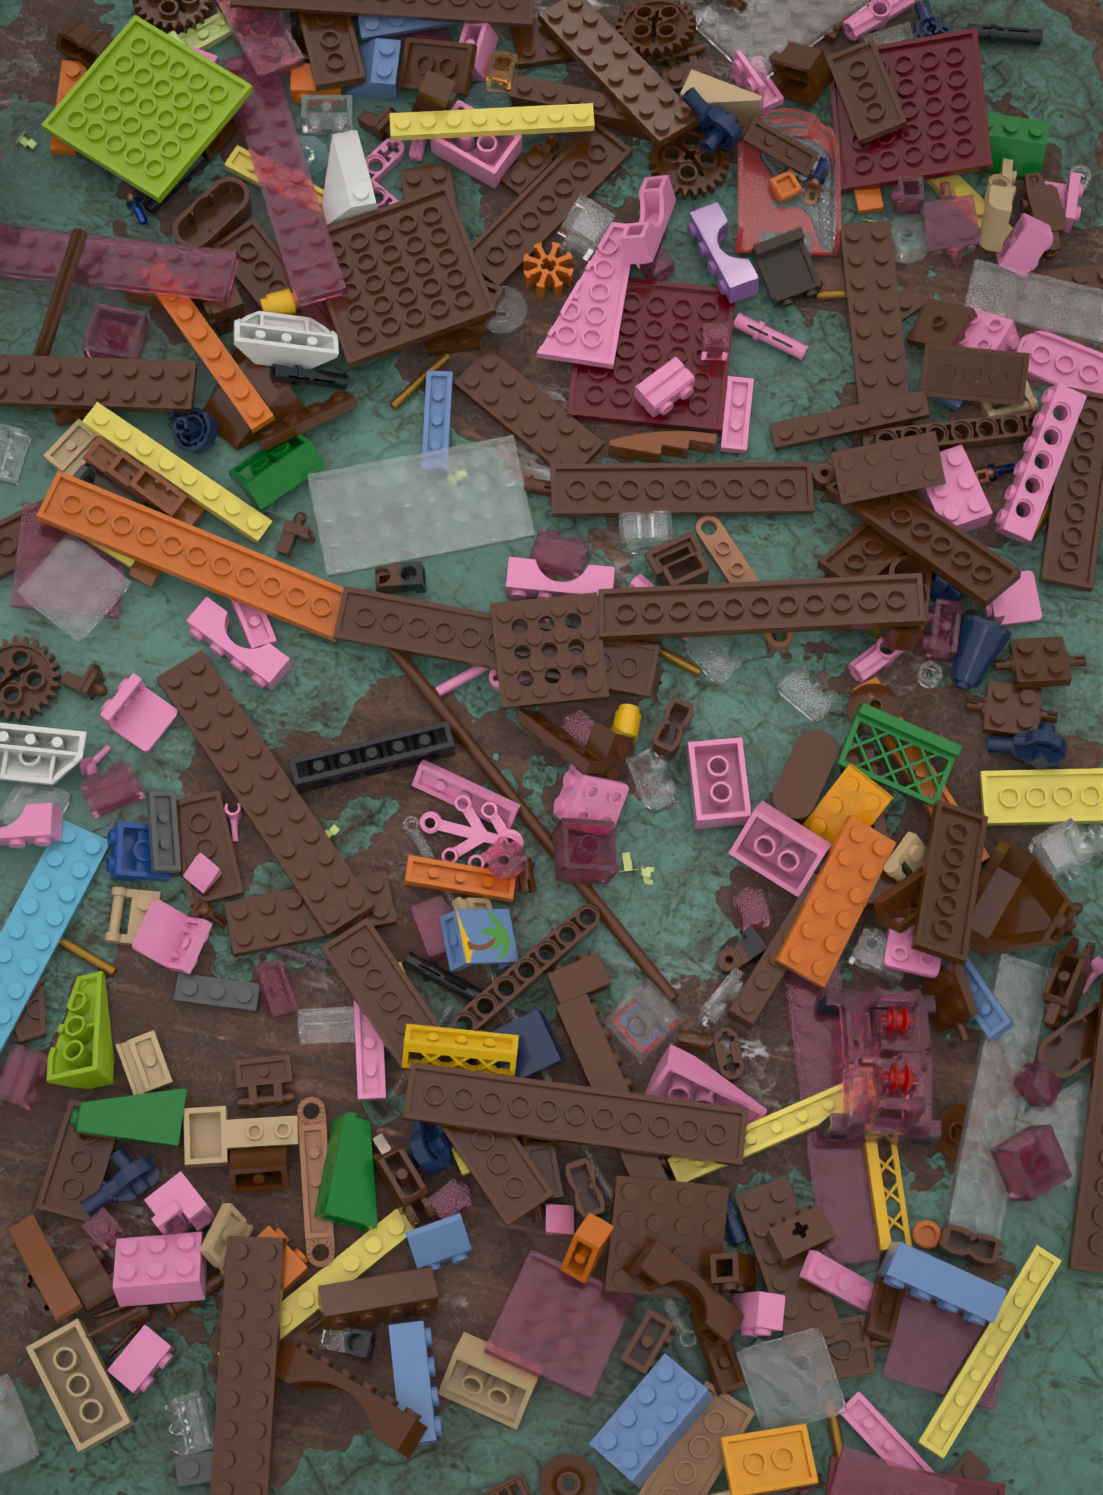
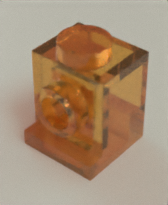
M493 50L486 75V88L488 90L510 94L517 69V55L508 51Z

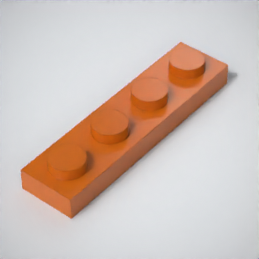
M62 60L56 106L88 70L79 61ZM51 137V154L77 156L76 150L57 138Z
M408 855L404 884L510 903L513 901L516 873Z

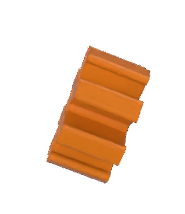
M552 242L551 252L549 255H546L542 249V243L535 244L534 258L528 254H525L523 258L524 285L526 289H530L531 286L536 284V297L544 299L546 287L551 286L554 298L561 297L563 295V284L571 287L573 283L574 269L572 268L573 257L571 253L567 252L566 255L560 257V244Z

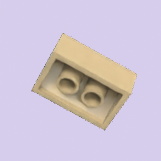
M464 1332L453 1352L438 1394L517 1430L543 1367Z

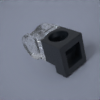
M322 1327L318 1348L371 1361L377 1335L373 1332L349 1327L339 1331L332 1329L323 1330Z

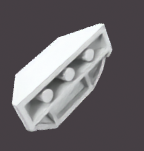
M257 311L234 321V345L257 365L272 366L275 363L292 367L294 365H302L303 368L312 369L337 358L339 354L337 333L329 331L324 325L310 317Z
M0 723V780L43 785L56 784L83 760L87 732Z

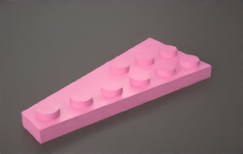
M611 222L597 246L595 254L585 267L583 275L577 281L562 307L555 324L550 328L543 345L538 349L536 353L537 358L610 369L614 368L631 266L627 262L620 241L626 224Z

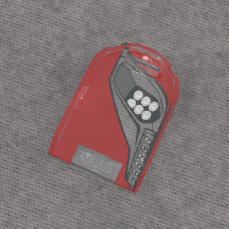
M781 108L759 114L758 119L819 153L808 177L805 178L793 170L792 172L801 187L805 182H810L811 178L819 179L823 191L820 192L817 202L812 205L804 201L808 190L805 187H802L803 192L801 195L779 204L768 185V181L791 169L740 141L738 143L736 173L735 252L752 253L751 250L754 244L802 227L805 235L804 242L809 255L837 256L842 232L840 149L834 131L830 126L826 127L819 122L817 116L803 110ZM747 123L746 126L743 128V130H742V136H743V134H744V132H745L747 126L749 125V123ZM810 193L808 199L813 201L816 194Z

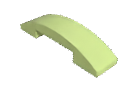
M229 0L218 6V13L204 20V24L198 23L196 30L189 28L187 29V34L182 32L178 35L175 31H172L168 35L188 47L193 46L206 51L236 32L252 15L248 9L231 8Z

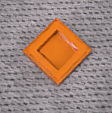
M792 170L775 176L768 181V185L779 204L793 199L803 192Z
M880 188L854 190L853 195L858 215L883 211L884 206Z

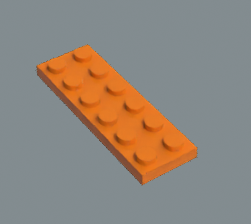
M847 816L774 961L816 986L824 988L875 888L896 842L855 817Z

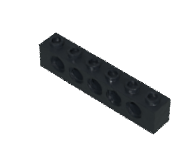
M444 721L289 759L296 790L298 793H303L418 765L423 759L430 762L455 756V745L449 722Z

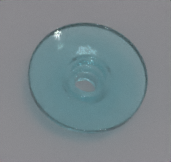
M481 81L470 88L469 95L464 100L465 104L474 109L488 108L490 102L494 104V108L511 107L508 92L502 85L494 81Z
M298 134L288 138L280 147V164L292 175L298 177L314 176L323 171L328 165L329 148L317 136Z

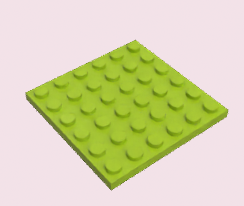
M134 15L44 120L41 126L45 132L161 203L254 92L251 84L137 15Z

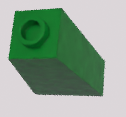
M174 1089L81 1102L78 1104L77 1109H72L70 1126H74L73 1133L174 1148L179 1145L187 1089Z
M346 1112L344 1115L333 1119L314 1217L366 1232L377 1228L378 1223L371 1125L369 1121L361 1119L359 1114Z

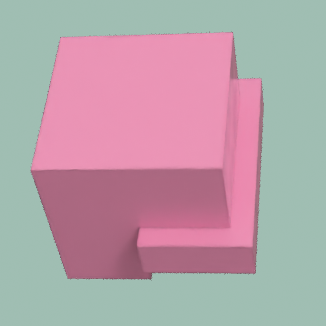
M181 1171L144 1199L155 1214L151 1220L163 1235L185 1233L193 1226L200 1232L212 1223L216 1217Z

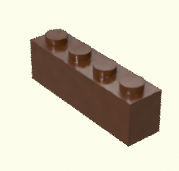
M432 1267L320 1285L318 1286L317 1300L323 1330L332 1329L339 1331L347 1326L358 1324L368 1326L376 1321L387 1319L397 1321L405 1316L429 1315L437 1311L439 1297Z

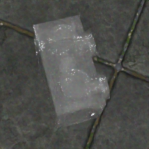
M302 95L301 121L303 133L317 135L321 133L337 134L354 131L353 96Z
M649 748L626 759L645 809L655 815L678 804L675 796L678 794V789L674 781L668 778L666 771L669 770V767L663 755L659 756Z
M865 927L848 962L898 986L905 972L884 966L883 961L887 944L886 934L877 928L871 927L868 929Z

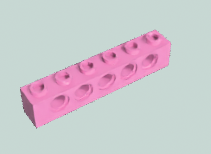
M1060 383L1045 390L1041 399L1043 403L1041 411L1035 415L1032 422L1033 432L1023 445L1025 453L1022 460L1018 461L1013 472L1016 475L1015 479L1005 492V505L996 515L995 523L997 525L995 532L1020 543L1032 541L1086 400V395ZM1054 408L1060 412V420L1055 419L1053 415ZM1045 432L1051 437L1050 445L1044 440ZM1036 456L1042 461L1041 469L1035 465ZM1026 481L1031 482L1033 486L1032 493L1026 490ZM1017 505L1023 508L1024 513L1022 517L1016 513Z

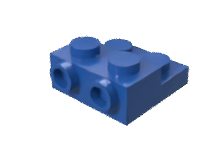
M118 821L113 826V829H109L107 845L112 846V856L107 857L106 871L111 872V880L138 882L139 880L168 882L170 880V873H151L148 824Z

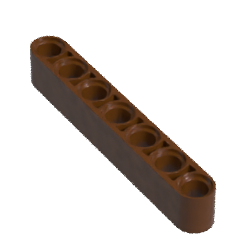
M1039 411L885 428L873 437L869 445L879 443V440L889 441L933 431L936 432L940 452L961 444L964 449L1022 443L1031 436L1033 429L1030 428L1028 422L1032 423ZM1004 425L1009 426L1012 433H1008L1004 429ZM979 428L984 429L987 432V436L982 435ZM954 431L960 432L963 439L957 438Z
M585 904L575 910L454 1016L451 1028L458 1029L456 1025L462 1021L469 1023L473 1031L484 1029L545 976L552 967L561 962L594 933L600 920L598 909L593 905ZM588 915L593 919V923L586 925L581 922L580 917ZM565 932L572 935L573 941L564 942L559 935ZM548 950L553 954V958L544 960L540 957L539 952ZM521 968H529L533 976L524 978L519 974V970ZM505 985L510 987L513 993L509 996H503L499 993L498 988ZM488 1004L492 1011L489 1014H482L477 1009L478 1005Z

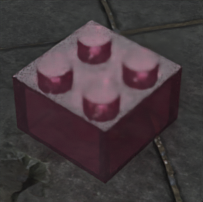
M95 302L82 347L84 356L88 358L141 359L150 327L146 312Z
M562 817L552 831L556 881L608 885L618 872L614 821Z
M1051 1124L1030 1125L990 1149L1011 1202L1033 1201L1072 1177Z

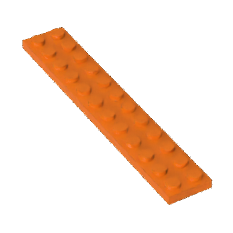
M57 471L36 515V520L336 642L333 635L343 587L76 477Z

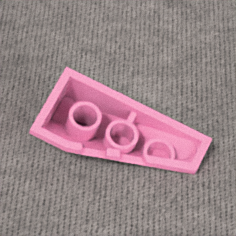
M670 1044L658 1062L644 1095L748 1109L747 1124L763 1118L767 1113L765 1107L696 1056Z

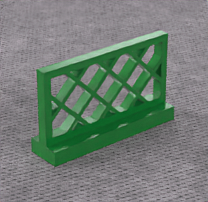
M862 703L856 707L853 722L836 765L846 769L851 764L845 761L848 751L858 748L863 762L854 766L870 779L933 807L934 803L940 800L954 760L959 756L962 746L868 704ZM859 723L869 727L872 738L860 742L856 733ZM886 735L892 737L897 746V749L885 753L879 738ZM853 739H854L855 745H852V746H851V743H852V741H853ZM875 741L880 755L868 760L862 745ZM912 746L918 749L922 759L910 764L904 749ZM899 751L905 766L893 771L887 756ZM935 757L946 761L943 772L934 774L929 760ZM882 758L888 773L879 776L873 773L870 763ZM924 762L930 777L917 781L912 766ZM907 769L913 783L906 787L899 785L894 775ZM929 780L932 781L935 788L932 799L923 795L919 784Z

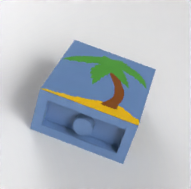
M456 909L440 917L450 971H460L475 964H498V969L503 970L519 960L509 909Z

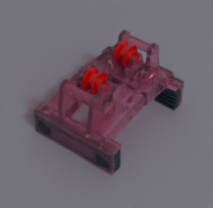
M872 986L867 990L826 988L817 998V1015L840 1016L843 1065L845 1066L843 1069V1114L831 1113L830 1116L820 1123L821 1140L930 1147L941 1138V1120H932V1054L929 1051L931 1049L928 1018L936 1012L935 996L921 995L919 989L898 991ZM870 1015H873V1036L880 1037V1045L878 1044V1038H872ZM880 1057H890L895 1059H881ZM873 1085H874L875 1092H876V1095H874V1096H873ZM884 1109L902 1110V1119L879 1118L878 1116Z

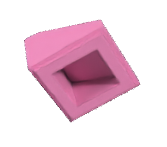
M200 852L183 877L204 894L222 875V872Z
M546 1204V1235H574V1206Z

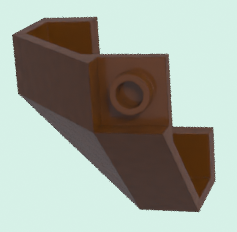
M1001 838L979 876L969 948L985 956L1059 944L1078 910L1037 858Z

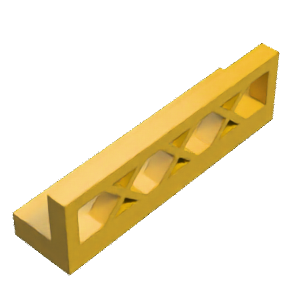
M406 1024L402 1068L410 1069L411 1062L515 1076L519 1035ZM409 1052L421 1053L425 1057L421 1060L409 1059ZM446 1055L450 1056L453 1060L449 1063L441 1062L438 1057ZM475 1058L481 1063L477 1066L469 1065L466 1060ZM498 1061L510 1062V1069L497 1068L494 1063Z
M864 1137L861 1142L877 1253H883L888 1250L891 1243L890 1229L893 1225L903 1232L904 1244L912 1247L896 1139ZM890 1143L891 1156L885 1163L879 1158L877 1145ZM891 1160H892V1162H893V1168H894V1169H892L890 1166H888V1164L891 1162ZM885 1169L895 1176L896 1183L890 1191L883 1187L882 1172ZM895 1189H897L898 1198L892 1194ZM889 1197L899 1204L900 1212L894 1219L887 1215L886 1200ZM900 1216L902 1226L896 1222Z

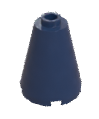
M962 614L959 621L951 672V680L955 681V687L969 691L970 688L978 686L1012 635L1010 630L1006 629L1005 633L998 630L1000 625L975 615H971L970 619H967L966 614Z

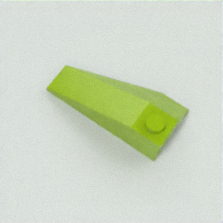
M99 971L78 976L66 1006L69 1009L64 1024L59 1025L57 1032L60 1035L55 1048L51 1047L48 1055L47 1082L50 1084L87 1090L113 1084L114 1053L105 973Z

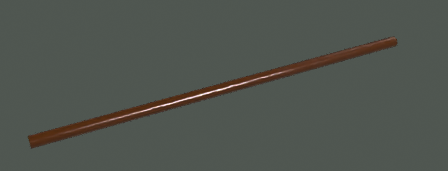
M386 649L441 720L449 722L453 735L500 794L521 805L517 814L586 902L598 909L601 921L668 1004L674 1001L679 996L407 654Z

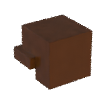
M790 41L782 53L773 51L768 58L775 76L779 77L774 85L785 100L812 107L833 79L824 52L821 49Z
M693 531L653 548L644 554L646 561L661 586L707 584L710 569L703 558L704 552Z

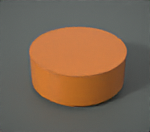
M923 1220L914 1226L911 1236L918 1248L929 1250L939 1243L941 1231L939 1226L933 1221Z

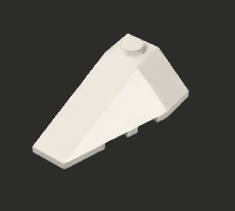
M357 130L332 134L322 199V208L327 227L377 210L372 182Z

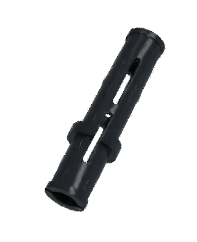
M968 23L967 29L977 28L978 39L988 41L989 44L1007 42L1041 46L1043 39V29L996 26V23H990V25Z
M202 155L198 157L161 203L148 197L142 203L143 207L154 215L185 183L188 184L192 180L191 177L207 163Z
M275 363L272 364L270 369V379L273 381L291 382L295 386L307 384L345 390L348 386V375L346 373L306 369L302 365H294L292 367Z
M409 951L402 964V967L424 977V981H432L470 1002L483 991L482 988L480 989L459 976L437 966V962H429ZM421 965V966H423V967L429 969L430 971H432V972H434V973L440 975V977H438V976L432 974L431 972H429V971H427V970H425V969H423V968H421V967H419V966ZM445 979H448L449 981H451V982H453V983H455V984H457V985H459V986L465 988L466 990H463V989H461V988H459V987H457V986H455V985L449 983V982L446 981Z

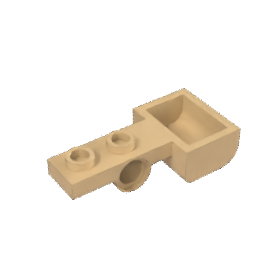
M1003 158L1000 174H994L989 177L984 197L986 206L979 235L981 247L1000 253L1002 252L1016 190L1014 185L1017 171L1013 170V160Z
M226 1106L184 1108V1154L186 1167L229 1166V1150L299 1146L298 1116L228 1120V1108Z

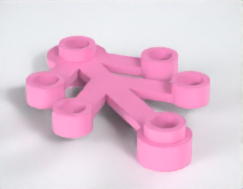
M468 795L458 796L455 800V807L463 812L471 827L442 820L440 814L435 811L426 812L420 818V827L426 833L431 834L439 830L469 838L454 848H446L442 852L443 861L455 863L461 855L483 842L494 844L495 846L483 854H474L468 860V865L473 866L472 859L479 858L481 860L480 867L483 868L487 862L501 854L509 857L515 856L523 848L524 841L522 835L514 829L507 828L498 813L497 804L492 801L482 805L481 813L484 817L490 818L498 834L485 829L472 807V800ZM459 799H467L468 806L461 808L458 804ZM487 805L494 807L495 812L492 815H488L485 812ZM427 818L435 820L433 828H429L426 825ZM512 838L515 842L514 847H506L505 840ZM447 851L454 852V860L449 861L446 859L445 854Z

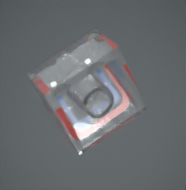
M648 978L633 988L602 1024L607 1026L608 1030L641 1064L672 1036L687 1018Z

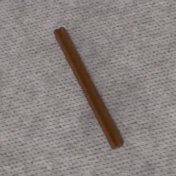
M74 228L33 356L50 355L88 233L84 230Z

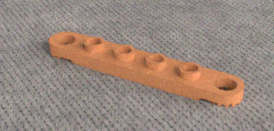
M711 515L701 517L697 521L695 534L727 583L759 581L720 520ZM707 523L712 524L716 528V532L712 535H706L701 530L702 526ZM793 632L785 633L787 638L782 642L775 641L772 633L762 634V636L772 649L783 650L790 645Z
M309 1097L302 1100L297 1109L306 1254L309 1262L314 1267L324 1268L335 1259L336 1254L334 1223L314 1217L328 1148L327 1119L323 1102L318 1098ZM310 1104L317 1105L320 1109V1113L314 1119H308L304 1116V1109ZM319 1245L326 1246L329 1249L328 1258L323 1261L315 1260L313 1257L315 1247Z

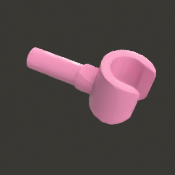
M106 745L93 757L84 758L80 761L82 775L87 773L88 777L92 778L98 774L96 764L111 750L109 745Z
M238 802V810L234 813L229 812L228 803L224 808L226 816L230 820L232 842H239L238 820L242 817V810Z
M1097 956L1090 963L1092 973L1089 975L1083 994L1086 993L1093 981L1103 973V960L1100 956Z

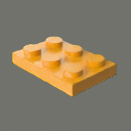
M851 763L802 826L833 845L847 816L851 815L872 827L894 797Z
M806 1424L726 1436L719 1439L730 1495H756L816 1485L818 1483Z

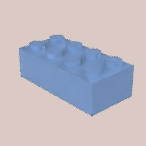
M902 1242L890 1243L878 1275L884 1277L883 1283L896 1289L909 1288L911 1289L909 1295L922 1301H931L933 1299L937 1301L936 1307L949 1313L957 1314L959 1311L963 1313L962 1319L975 1325L984 1326L985 1323L995 1322L1007 1290Z
M424 1321L389 1325L396 1401L399 1402L397 1408L402 1411L406 1407L412 1409L422 1416L419 1421L428 1427L417 1446L438 1443L437 1436H443L441 1418L440 1416L435 1417L434 1407L439 1406L437 1386L432 1387L431 1377H436L434 1357L428 1356V1348L433 1347L430 1327L425 1328Z
M665 1353L589 1444L640 1488L715 1397Z

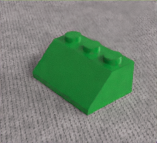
M987 112L993 169L977 172L1000 174L1004 158L1013 160V170L1017 171L1016 178L1024 179L1025 174L1041 173L1050 122Z
M299 434L268 450L260 449L228 472L249 500L262 510L274 505L277 499L285 493H291L296 490L298 484L304 480L315 477L319 470L325 467V464L311 440Z

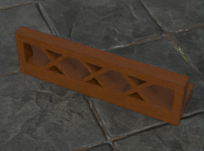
M924 865L873 900L877 923L900 934L915 924L917 907H912L918 904ZM906 917L901 922L894 920L896 918Z

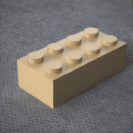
M77 1318L25 1348L77 1451L84 1454L135 1425L107 1371L92 1338H86L87 1328L83 1321Z

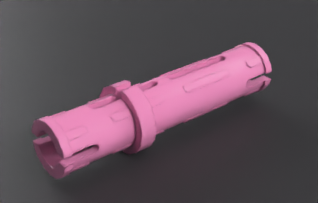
M740 312L733 323V328H737L752 336L753 340L758 341L759 339L801 361L808 350V345H804L766 326V323L763 321L759 323L742 315ZM749 325L767 333L768 336L749 328ZM773 337H775V338H777V339H780V340H782V341H784V342H786V343L792 345L793 347L790 348V347H788V346H786V345H784V344H782V343H780V342L774 340Z

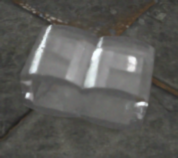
M653 511L619 514L620 550L626 551L628 554H638L642 550H651L673 540L672 512Z

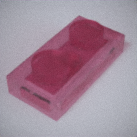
M277 959L255 965L253 971L270 1020L295 1014L299 1008L282 960Z

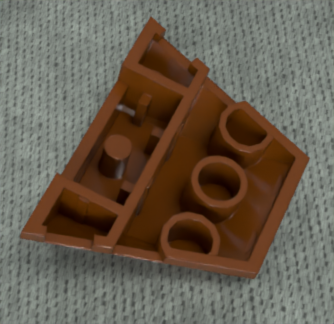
M235 348L232 358L275 417V420L269 424L275 425L283 421V418L289 414H298L306 410V407L286 382L270 379V368L265 365L254 364L240 349ZM217 383L203 410L210 412L214 416L217 423V434L238 451L256 442L254 434L260 431L252 433Z

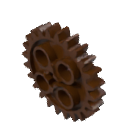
M132 0L135 15H138V17L156 28L163 29L166 34H168L169 30H173L178 34L180 29L187 34V27L189 26L196 30V22L204 24V17H210L209 10L213 9L212 1H214Z
M638 0V5L630 3V10L623 9V15L618 16V23L615 24L616 31L644 60L646 57H650L651 62L656 57H660L661 61H664L665 55L674 58L673 52L675 51L683 53L682 46L689 48V41H694V34L697 33L696 17L693 15V9H688L687 3L680 4V0L673 2L671 0H648L646 2ZM656 14H658V20H659V21L657 22V29H655V28H656V24H655ZM657 31V39L654 43V34Z
M694 127L660 148L655 143H652V152H649L648 169L652 170L651 177L669 175L675 197L680 193L683 200H686L687 195H691L692 199L696 200L697 194L700 193L703 198H706L707 190L714 194L716 186L722 187L723 179H727V170L730 168V153L719 147L711 154L706 153L700 147V142L706 136L701 128L697 129ZM687 144H694V145H696V146H695V147H689V146H687ZM668 157H673V158H675L676 160L670 161V160H668L667 158H668ZM702 162H710L711 165H705ZM684 175H689V176H691L692 178L686 179V178H683L682 176H684Z
M14 636L12 643L8 644L4 638L2 640L3 646L0 647V672L5 673L4 677L0 679V689H2L0 692V718L5 714L7 722H10L12 717L16 716L20 723L23 715H27L29 720H32V712L36 711L41 716L43 715L42 706L51 708L48 702L49 698L57 700L53 690H61L60 684L56 682L62 679L60 672H56L60 669L58 662H54L56 659L53 653L48 654L49 649L46 645L40 648L38 640H35L30 645L28 637H24L22 643H19L17 637ZM22 657L28 658L24 665H16L18 659ZM18 676L21 680L16 682L14 678ZM33 679H42L40 685L36 687L30 686ZM19 693V697L15 701H7L10 694Z

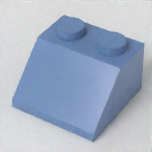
M375 38L358 46L366 82L348 85L347 96L397 100V85L402 62L401 40Z
M460 1213L405 1232L417 1269L432 1267V1271L435 1272L441 1269L440 1264L451 1261L452 1264L463 1262L469 1259L467 1254L472 1253Z

